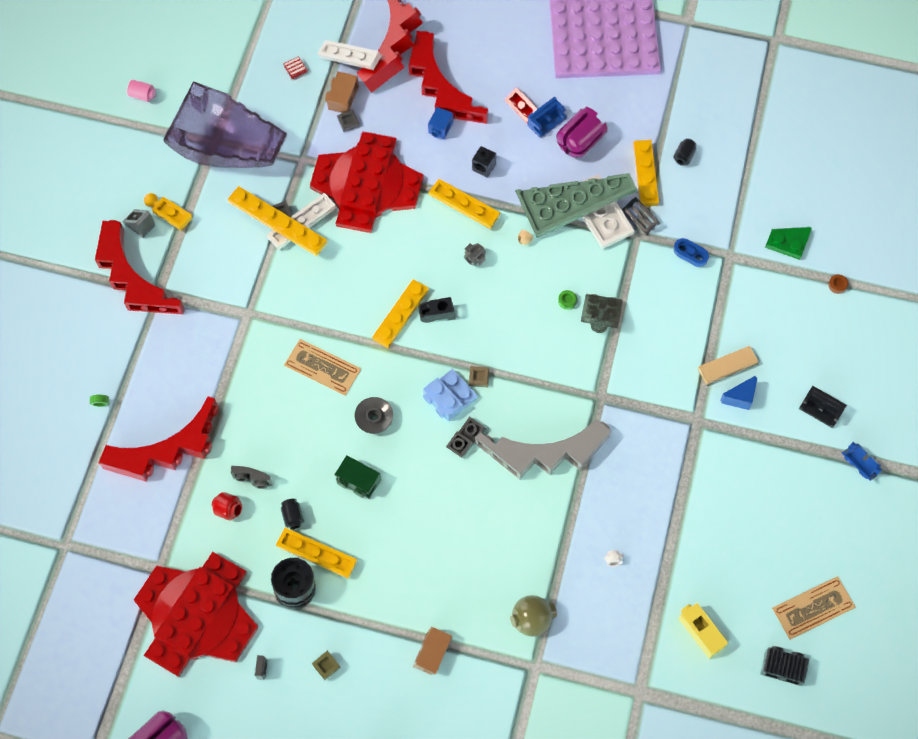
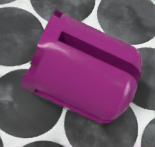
M587 106L584 109L581 108L557 132L556 139L558 145L570 157L576 159L583 157L608 132L606 122L602 124L596 117L598 113Z
M161 710L153 715L128 739H187V732L183 724L179 720L176 721V717L171 712Z

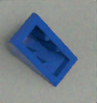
M753 376L723 393L720 399L721 403L749 410L754 398L757 377Z

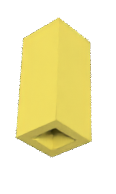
M698 603L693 606L688 604L681 609L682 614L678 619L709 659L726 647L728 644L727 640Z

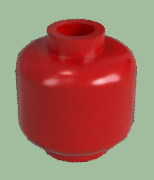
M227 492L219 493L213 498L211 503L214 515L228 521L238 517L242 511L239 497Z

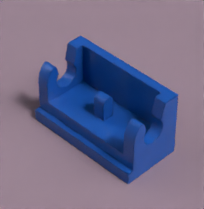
M554 96L528 116L527 126L541 138L567 119V115L564 113L566 109Z

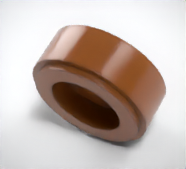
M833 275L828 282V287L831 292L841 294L846 291L848 280L843 275Z

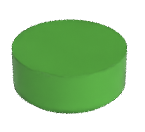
M565 290L559 294L558 304L562 309L570 310L576 306L577 296L573 291Z
M91 395L89 404L97 407L109 405V396Z

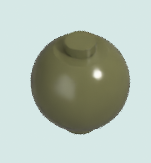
M528 595L515 603L510 621L512 626L521 634L535 637L542 635L549 629L552 619L557 617V610L553 602L547 603L540 596Z

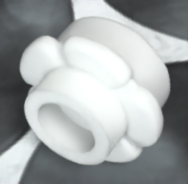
M612 550L607 552L604 560L607 562V566L615 567L623 564L622 558L624 555L619 553L618 550Z

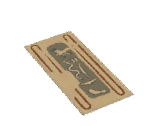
M299 339L283 365L346 396L362 369L302 339Z
M837 576L772 607V610L789 640L856 608Z

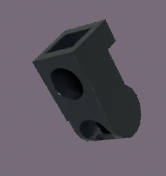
M451 297L430 300L418 305L421 322L430 323L442 319H448V321L456 320Z

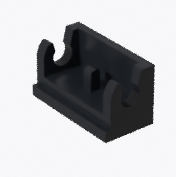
M812 385L799 410L833 429L847 405Z

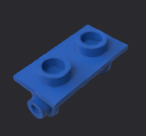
M852 442L842 452L845 460L849 464L854 465L863 478L869 481L873 480L883 470L881 465L872 456L865 460L863 457L868 452L858 443Z

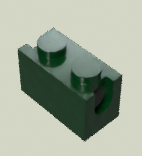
M348 455L345 456L334 474L336 483L344 489L348 487L354 490L353 493L361 498L365 496L368 499L371 498L382 480L381 473Z

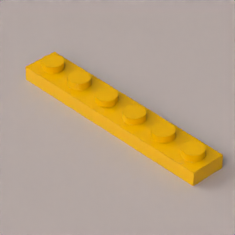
M240 186L227 199L228 203L316 257L328 243L324 237Z

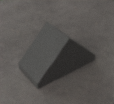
M134 209L122 221L124 225L142 238L156 226L148 210Z

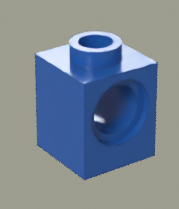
M437 107L428 122V133L435 138L445 139L453 124V113Z

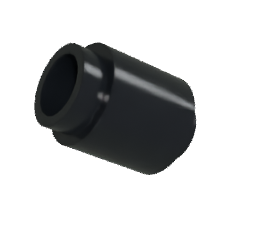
M686 138L680 142L673 155L678 165L690 164L696 152L695 141Z
M295 498L284 500L281 502L282 507L280 510L285 527L291 530L300 528L301 524L304 523L300 503Z

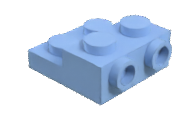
M453 368L440 379L437 377L423 388L424 400L429 405L432 403L436 408V413L447 421H450L477 399V394Z

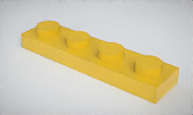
M634 140L633 150L639 201L645 207L658 206L659 199L652 140Z
M438 179L429 191V196L489 229L493 227L500 217L499 211L441 179Z
M412 279L376 330L372 339L389 349L428 293L429 287Z
M286 527L276 543V547L349 579L357 563V559Z

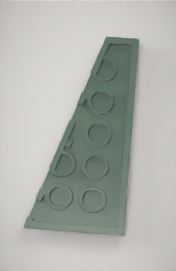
M630 173L607 176L603 179L595 180V178L588 179V181L565 182L542 188L518 189L515 192L536 238L637 192V188Z

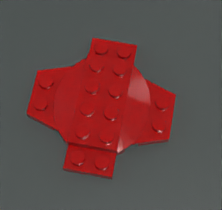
M362 131L357 145L348 151L318 155L309 186L311 190L321 195L325 193L329 198L334 199L339 209L335 223L336 227L372 233L375 219L381 216L382 212L387 209H392V211L416 209L424 177L422 173L399 162L394 154L397 137Z
M213 551L202 567L199 566V568L189 571L156 566L133 599L151 621L155 637L143 656L178 678L190 660L198 659V657L204 655L236 663L259 628L238 603L236 589L247 572Z

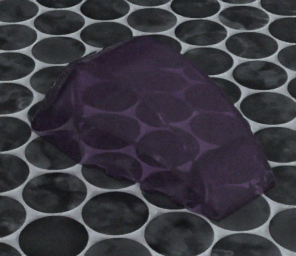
M193 81L163 138V142L182 157L199 165L254 169L265 168L274 164L287 137V133L270 121L262 119L256 112L247 109L241 102L233 100L229 94Z

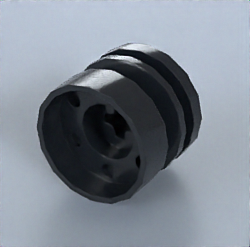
M294 557L281 560L275 565L271 573V584L276 600L281 606L288 609H300L307 606L316 594L315 577L311 566L305 560ZM293 584H296V589H292Z

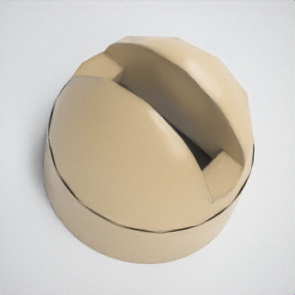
M521 229L517 237L518 242L522 245H528L534 238L532 234Z

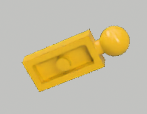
M148 193L144 197L145 205L153 207L152 212L180 231L193 218L192 214L164 196L159 201L154 193Z

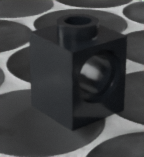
M480 146L472 158V171L488 178L496 165L497 153Z

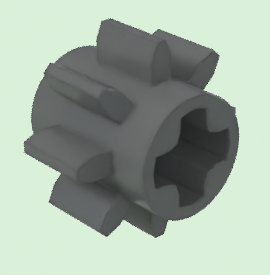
M469 243L464 248V259L470 265L478 264L480 266L486 260V250L481 244L476 243L472 245Z

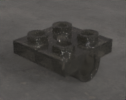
M586 293L580 322L590 323L592 331L596 333H604L608 327L618 328L623 300Z

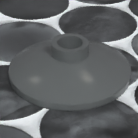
M366 398L355 409V422L366 433H381L392 423V407L382 398ZM375 415L378 418L377 420H372L371 417Z

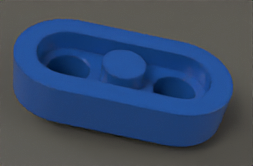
M680 238L674 244V254L696 267L706 265L709 253L703 247L686 238Z

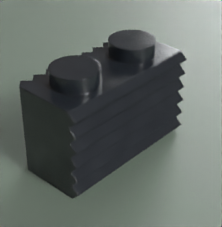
M778 646L768 647L764 653L760 675L802 686L805 683L809 658H805L804 654L800 652H784V649Z

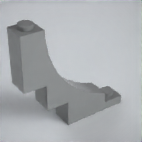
M595 419L588 427L576 435L553 443L529 444L501 437L495 444L492 437L480 432L475 437V444L517 479L521 480L534 464L551 475L564 459L581 471L610 438L611 430L605 422Z

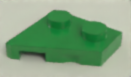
M812 227L772 229L765 248L800 260Z

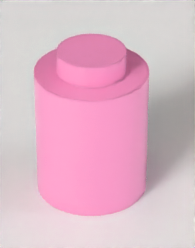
M132 79L127 87V95L150 102L151 99L155 98L156 89H154L153 84Z

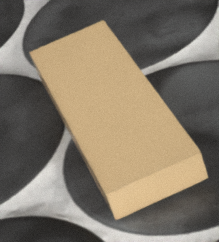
M747 346L698 366V371L705 384L708 385L757 365L759 361L751 347Z

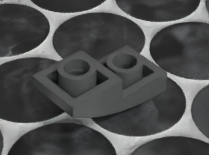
M469 416L459 432L456 431L446 445V448L463 458L475 444V437L480 432L483 433L486 428Z
M231 465L230 473L233 479L240 482L250 479L252 486L258 489L272 486L271 477L266 473L245 466Z

